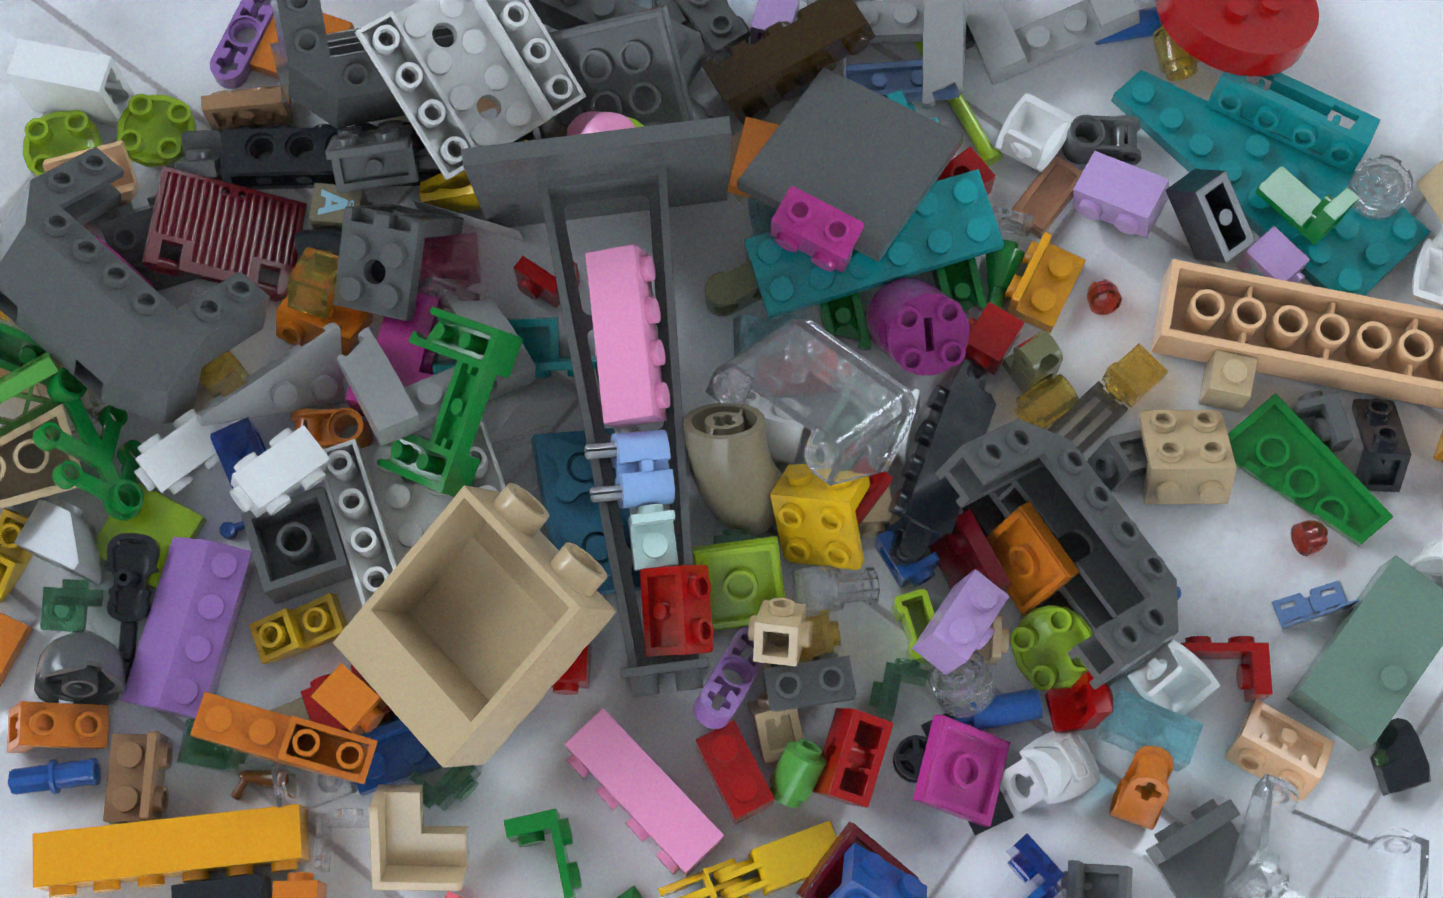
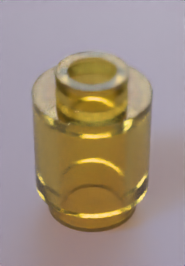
M1161 23V27L1152 35L1160 71L1166 74V79L1169 81H1180L1192 77L1198 72L1197 64L1199 60L1178 46Z
M1058 374L1054 378L1048 376L1016 398L1018 407L1014 409V413L1018 419L1045 429L1072 411V405L1078 402L1079 399L1070 382L1062 374Z

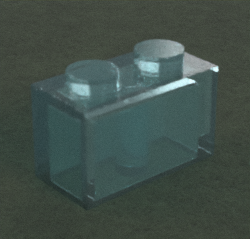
M1120 690L1113 696V712L1103 720L1097 735L1098 739L1134 754L1144 746L1161 747L1172 755L1174 760L1173 770L1177 772L1190 764L1204 725L1203 723L1123 690Z

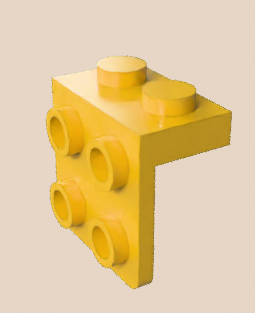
M789 464L770 493L783 556L787 561L859 570L862 567L865 559L855 510L870 487L868 471L814 467L806 464Z

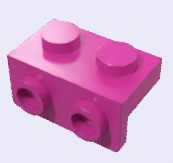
M791 186L771 220L770 235L775 237V243L783 249L794 253L798 249L811 256V261L821 269L833 272L836 269L844 273L851 260L853 247L864 229V223Z

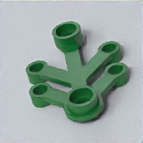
M63 367L49 378L47 393L53 401L64 405L82 441L63 432L60 426L53 422H46L33 432V441L43 451H51L57 448L97 470L101 478L100 480L82 471L80 465L75 461L66 460L52 471L53 481L58 487L67 490L76 486L101 499L105 510L113 518L120 521L131 520L139 514L144 503V495L141 488L136 484L137 476L134 473L140 467L135 458L141 455V452L137 449L141 443L137 440H129L117 449V458L122 464L118 475L112 461L121 428L128 420L127 412L111 405H107L100 410L98 420L103 428L99 437L80 399L85 394L87 387ZM45 432L50 435L52 441L46 437ZM129 450L133 453L134 457L130 455ZM64 470L70 474L71 479L65 475Z

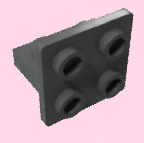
M402 120L385 121L378 124V129L362 131V126H349L338 129V135L332 136L325 151L327 160L332 162L338 193L419 182V172L412 140L414 134L412 124L403 125Z

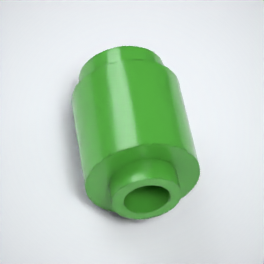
M799 739L798 742L791 741L786 744L769 779L771 784L770 791L776 801L788 807L799 808L803 801H807L810 798L827 763L821 754L822 749L817 744L806 739Z

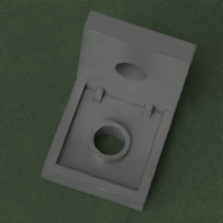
M396 204L345 207L333 305L404 321L414 320L424 239L462 234L464 218ZM376 260L380 261L386 270L385 278L381 283L377 282L372 276V265Z

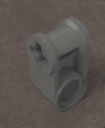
M1080 115L1073 120L1068 129L1067 138L1062 146L1063 154L1069 161L1076 164H1087L1094 151L1131 165L1138 164L1142 158L1141 151L1137 149V132L1140 130V120L1128 115L1115 117ZM1076 136H1083L1091 143H1083Z

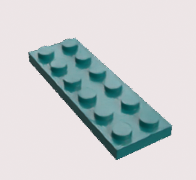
M979 169L935 182L878 262L853 249L851 260L844 273L836 269L833 272L821 269L811 261V256L798 249L795 253L783 249L775 243V237L770 235L771 231L744 239V246L768 320L882 286L899 278H908L1001 250L1004 247V242Z

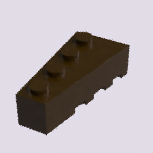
M817 0L798 11L796 15L798 20L792 23L789 21H778L766 28V34L758 42L747 45L744 40L731 47L730 50L733 55L718 64L714 58L700 64L723 101L743 125L746 117L763 120L770 113L772 107L783 100L788 101L795 98L802 92L803 86L817 77L823 67L833 71L836 68V63L848 55L859 54L868 47L870 40L876 36L853 0Z

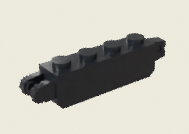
M966 359L963 361L950 381L944 386L937 385L932 391L927 402V407L931 409L928 418L921 423L915 434L914 441L918 443L915 454L913 453L908 458L902 469L901 475L905 477L902 489H899L893 496L888 508L892 516L887 529L895 533L890 545L892 548L889 549L890 553L888 555H890L889 559L896 566H908L915 558L918 559L924 555L928 546L935 544L939 539L953 531L960 511V506L956 500L960 496L946 477L940 480L935 473L963 444L987 433L996 408L992 394L984 391L988 370L976 365L971 360Z

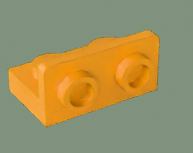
M1045 231L1039 243L1031 241L1022 260V263L1028 266L1022 277L1017 274L1014 275L1005 296L1011 299L1007 309L1008 313L1051 333L1086 260L1051 244L1052 234Z

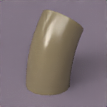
M734 402L713 403L691 410L683 420L685 447L694 483L702 499L715 518L733 533L754 536L766 532L776 524L770 493L782 476V472L775 465L770 453L765 428V415L757 408Z

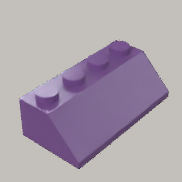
M173 537L121 699L122 702L195 720L204 692L216 694L255 567L252 551L211 540Z

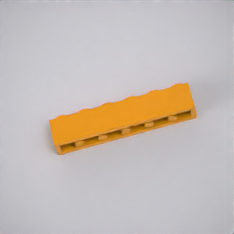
M300 804L32 834L33 888L49 891V898L76 896L77 888L93 886L94 893L120 891L121 883L138 881V888L164 886L165 878L182 876L183 883L210 880L209 873L226 871L227 878L254 874V868L271 866V873L292 872L298 870V863L311 862L308 809Z

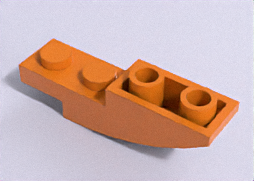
M204 692L190 732L192 737L230 747L235 751L360 784L365 783L378 740L293 715L291 717L208 692Z

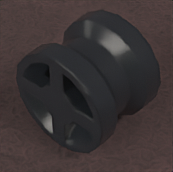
M920 735L908 736L896 748L892 763L894 771L904 781L917 783L928 738Z

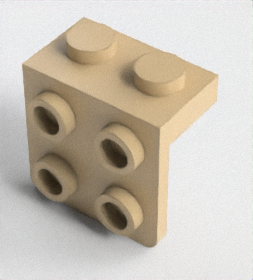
M1146 410L1141 412L1139 425L1148 462L1142 490L1144 504H1228L1237 467L1223 414L1217 410Z

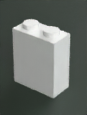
M19 38L14 52H11L7 58V76L34 111L52 113L54 111L70 112L80 110L94 123L117 127L124 109L128 107L130 98L134 96V92L111 56Z

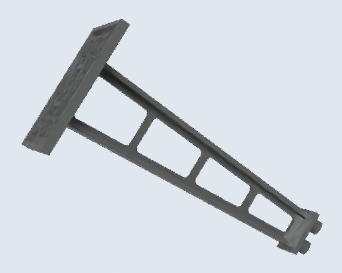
M724 116L461 149L463 167L486 221L505 227L546 224L587 444L610 443L611 435L604 428L588 343V333L593 329L592 315H588L582 310L566 220L650 210L652 253L656 269V278L654 280L655 297L661 312V320L656 325L658 328V340L662 341L666 356L665 364L661 366L662 380L667 384L670 393V407L666 408L667 421H664L663 426L658 430H665L669 440L671 459L668 460L669 469H673L675 499L673 504H670V510L675 511L673 523L679 565H693L669 207L727 200L732 136L730 117ZM610 458L590 459L595 487L615 486ZM617 500L598 502L629 668L620 669L621 678H631L633 697L660 694L659 674L675 673L677 691L703 688L701 669L709 668L708 658L699 659V653L645 657L644 636L631 572L633 567L632 551L626 544L620 508Z

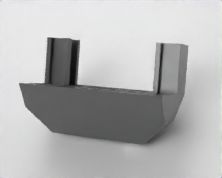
M270 0L278 42L270 43L280 86L290 98L335 128L406 115L356 36L355 32L360 28L326 34L320 0ZM438 26L433 29L432 36L436 44L441 47L453 45L454 36L450 29L444 26Z
M94 147L31 179L0 226V310L103 403L161 424L173 423L180 416L194 409L201 368L263 329L270 296L239 271L178 309L82 226L114 209L121 203L122 194L111 183L124 177V170L100 149Z
M1017 418L963 444L935 473L940 480L945 477L948 479L960 496L956 500L957 504L963 512L971 510L985 537L1019 506L1029 501L1080 571L1038 608L1047 605L1067 607L1081 615L1091 627L1093 635L1077 644L1068 652V655L1072 660L1079 657L1094 678L1089 682L1094 690L1105 683L1111 686L1145 662L1179 632L1177 579L1070 439Z

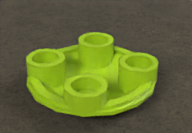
M136 94L130 98L128 107L124 109L117 123L116 137L118 141L123 140L128 156L133 162L146 167H162L172 164L183 157L181 134L185 131H196V122L190 107L181 100L168 95Z
M80 110L70 112L54 111L27 122L24 129L26 136L23 140V157L28 169L36 176L45 173L42 166L44 160L101 146L102 137L97 126L84 112Z
M1047 605L1033 609L1021 619L1017 628L1010 635V643L1016 665L1026 679L1038 690L1071 688L1088 670L1079 657L1072 660L1068 652L1077 644L1092 636L1093 632L1081 615L1067 607Z

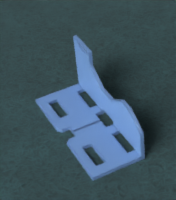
M1338 580L1311 589V596L1308 598H1304L1301 593H1297L1272 601L1271 603L1282 630L1319 617L1349 609L1360 600L1356 599L1347 602ZM1335 588V593L1322 597L1320 592ZM1294 601L1296 604L1295 606L1288 607L1285 609H1281L1280 606L1281 604ZM1340 605V606H1338V607H1336V608H1333V609H1331V610H1328V611L1326 610V609H1328V608H1331V607ZM1319 611H1320L1319 614L1309 616V614L1316 613V612H1319ZM1302 617L1301 619H1298V620H1296V621H1293V622H1290V623L1287 624V621H1291V620H1294V619H1297V618Z

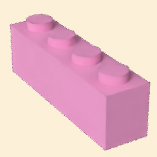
M635 244L585 253L604 424L616 428H624L667 421L666 408L670 407V393L667 384L662 380L661 366L665 364L666 356L663 343L657 337L656 323H659L661 320L659 303L652 293L651 281H654L656 278L653 258L651 255H648V252Z
M604 708L565 743L567 750L571 753L566 761L583 779L590 773L601 785L595 792L612 810L620 805L631 817L625 824L642 842L648 837L651 838L661 849L655 856L673 875L680 869L687 877L725 840L724 834Z

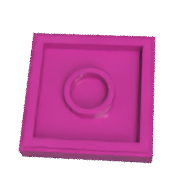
M934 715L913 801L980 826L991 827L1011 742L947 716Z

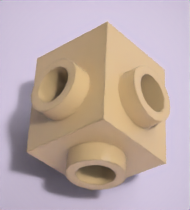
M787 598L763 600L758 615H751L749 622L748 640L754 641L753 662L797 666L803 647H810L813 622L806 621V604L794 603V601Z

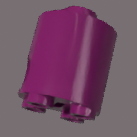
M899 278L888 282L874 294L867 308L866 326L870 339L883 353L904 370L916 375L933 376L948 370L952 366L959 365L965 358V349L968 345L970 330L966 313L958 302L918 278Z

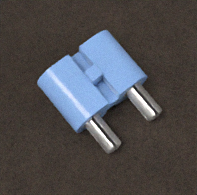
M665 430L614 433L611 435L610 443L585 445L586 459L611 458L613 469L616 468L617 476L614 479L615 486L592 487L589 495H592L590 497L591 502L617 500L620 509L651 504H673L675 485L673 469H669L668 460L671 459Z

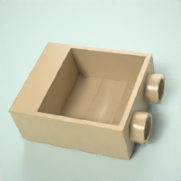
M508 483L502 492L464 485L333 642L443 768L483 765L504 744L515 727L537 706L548 689L569 669L581 651L601 632L616 612L610 603L597 591L600 585L607 579V573L589 553L573 543L566 542L558 550L539 531L550 517L548 511L532 494L514 483Z

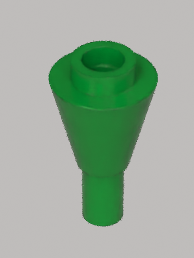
M1003 239V249L986 254L987 283L989 288L987 304L991 302L1001 309L1003 307L1005 291H1007L1025 255V252L1018 249V243Z

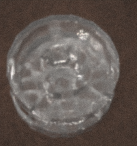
M1380 155V157L1374 159L1370 157L1360 165L1348 184V188L1359 197L1353 206V209L1358 214L1368 219L1382 220L1390 218L1399 211L1413 190L1414 180L1410 170L1406 171L1401 165V160L1393 156Z
M977 651L973 652L966 663L947 675L943 674L935 666H932L929 671L928 681L934 695L937 696L942 710L950 716L962 718L978 714L987 708L996 696L997 685L992 673L989 672L984 657ZM971 702H975L977 707L974 708L971 705ZM963 705L960 712H958L959 706Z

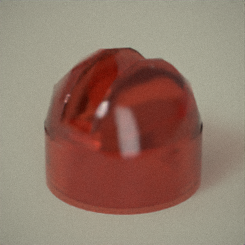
M1108 279L1093 282L1087 290V301L1091 311L1095 314L1107 315L1113 313L1121 305L1122 297L1119 289ZM1105 294L1106 299L1099 301V296Z
M1306 520L1293 525L1290 534L1293 546L1302 556L1315 554L1326 547L1328 530L1321 522Z

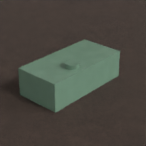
M1396 555L1379 567L1357 598L1360 601L1350 608L1286 698L1357 751L1375 744L1443 646V588Z

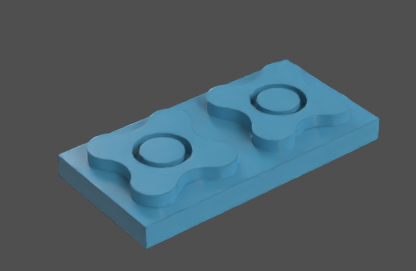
M605 428L609 435L614 434V428ZM585 430L533 435L530 440L541 501L550 516L545 522L549 541L558 550L566 542H570L589 553L607 573V579L600 585L597 591L601 595L615 593L598 502H591L590 497L592 495H589L590 489L595 487L590 459L585 458L586 452H584V447L587 444ZM612 467L613 476L615 479L617 477L616 468L613 469ZM629 508L620 509L626 544L631 548L628 518L631 515ZM632 567L635 591L641 590L640 570L634 571V567Z

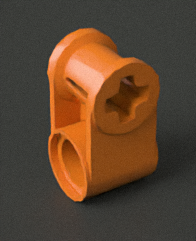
M352 408L298 409L290 413V420L294 423V431L304 425L322 449L352 439H356L361 448L372 444L373 434L371 428L359 412ZM358 425L355 435L347 439L342 438V433L348 426Z
M1144 746L1135 752L1124 777L1120 779L1114 792L1109 811L1110 816L1149 830L1155 828L1169 795L1170 788L1167 781L1172 773L1174 760L1168 751L1157 746Z

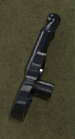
M123 533L113 537L107 545L108 563L104 567L105 570L111 571L114 576V584L108 590L110 598L107 604V612L112 618L121 622L118 651L125 664V686L136 655L138 622L148 617L151 608L150 597L152 591L149 590L148 583L151 575L159 572L157 564L161 551L159 543L154 538L139 533Z

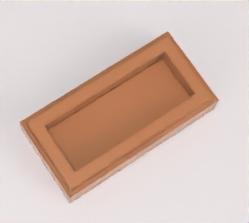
M1057 154L1010 210L1008 217L1041 239L1044 232H1047L1073 198V188L1083 171Z

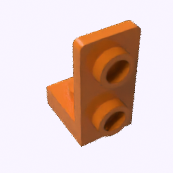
M21 701L9 710L7 753L24 754L34 747L104 749L108 746L109 707L107 705Z

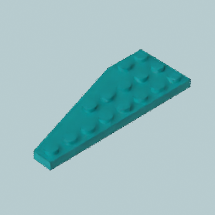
M1143 70L1136 73L1113 94L1111 102L1126 115L1138 118L1140 120V128L1188 172L1194 169L1226 171L1249 227L1260 238L1273 226L1284 234L1310 259L1301 273L1313 286L1366 296L1431 233L1402 205L1397 213L1390 218L1382 220L1368 219L1358 214L1352 207L1342 221L1321 241L1314 245L1256 193V189L1279 167H1284L1320 200L1328 194L1335 198L1348 187L1352 177L1359 172L1354 171L1352 175L1207 107V100ZM1360 173L1365 186H1371L1372 181L1369 177ZM1356 176L1352 182L1360 183L1359 177ZM1353 184L1349 187V189L1364 194L1366 190L1365 187ZM1372 190L1370 196L1377 199L1380 197V192ZM1390 195L1385 196L1386 202L1399 204ZM1359 197L1354 207L1366 203V197ZM1384 202L1378 204V207L1386 217L1391 215ZM1368 203L1366 216L1372 217L1376 207L1374 203ZM1390 206L1392 213L1398 208V206ZM1364 207L1356 208L1360 213L1364 214ZM1376 212L1374 218L1383 217L1380 212Z

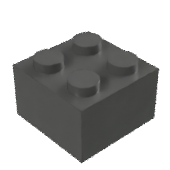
M323 486L290 497L292 501L272 516L267 511L258 518H256L252 511L241 514L263 591L275 604L353 578L331 503Z

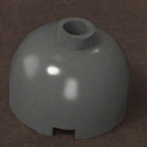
M88 630L74 631L53 640L43 650L35 673L34 691L39 699L50 703H59V700L73 702V704H113L119 698V691L124 693L126 676L124 660L117 647L102 636Z

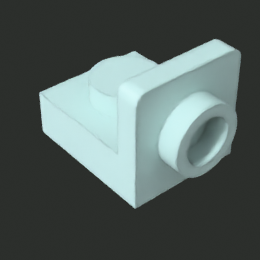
M663 504L637 507L638 514L631 515L628 518L634 571L645 568L679 565L673 523L675 511H664Z

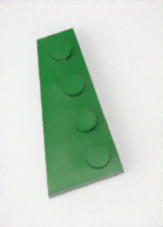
M1276 393L1228 433L1235 464L1238 468L1358 547L1393 518V515Z

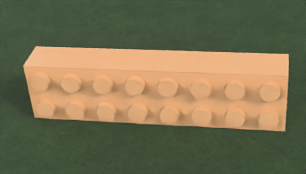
M1172 259L1162 278L1151 352L1207 363L1215 350H1221L1258 358L1256 373L1443 409V311L1175 259Z

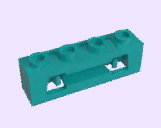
M1223 71L1206 104L1207 107L1348 174H1353L1370 146L1381 119L1281 72L1269 76H1260L1272 82L1268 91L1263 90L1265 85L1263 79H1260L1256 85H1253L1246 81L1247 76L1230 74ZM1331 110L1355 121L1351 129L1339 125L1340 115H1334L1332 122L1327 120Z

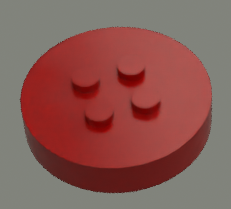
M1156 0L1159 19L1166 32L1178 46L1195 59L1210 67L1240 76H1269L1285 71L1293 66L1306 49L1319 22V8L1316 0Z

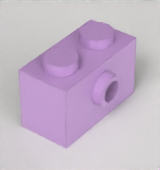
M1094 151L1073 188L1074 209L1087 219H1100L1113 224L1119 231L1125 234H1138L1148 238L1168 201L1165 190L1169 188V179Z
M975 569L953 586L912 649L943 674H949L966 663L975 649H982L991 639L995 630L990 626L1010 596Z

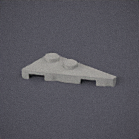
M336 323L327 324L323 327L325 332L302 347L298 343L289 349L281 359L272 360L245 378L247 383L225 398L219 395L207 403L202 411L196 412L199 424L207 426L344 402L343 372L337 362V357L342 354L340 327Z

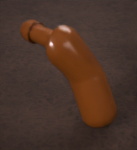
M244 770L238 774L241 779L235 790L232 791L231 797L236 800L241 799L248 782L265 788L285 787L290 780L289 774L285 770Z

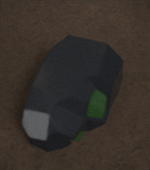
M1392 719L1375 742L1376 748L1370 757L1378 786L1383 796L1431 782L1430 765L1419 736L1413 726L1406 719Z

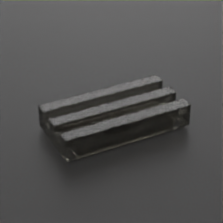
M1098 381L1047 430L1058 434L1097 397L1101 402L1064 436L1073 441L1106 408L1111 410L1113 413L1077 446V449L1084 454L1127 413L1128 408L1124 404L1120 405L1115 401L1117 397L1111 392L1108 394L1103 389L1105 386Z

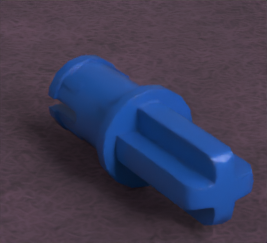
M90 758L89 760L59 763L57 759H51L49 764L15 768L9 771L8 786L12 794L19 795L50 790L52 794H59L61 789L99 785L101 778L99 761L97 758Z

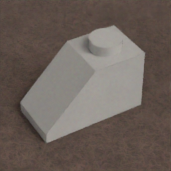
M40 498L14 543L36 557L97 585L103 579L95 527L80 518L83 511L64 500H60L58 505H54Z

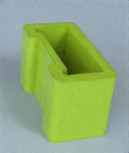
M919 589L896 596L892 605L894 618L896 621L902 622L909 644L906 655L911 666L928 663L912 647L935 614L927 590Z

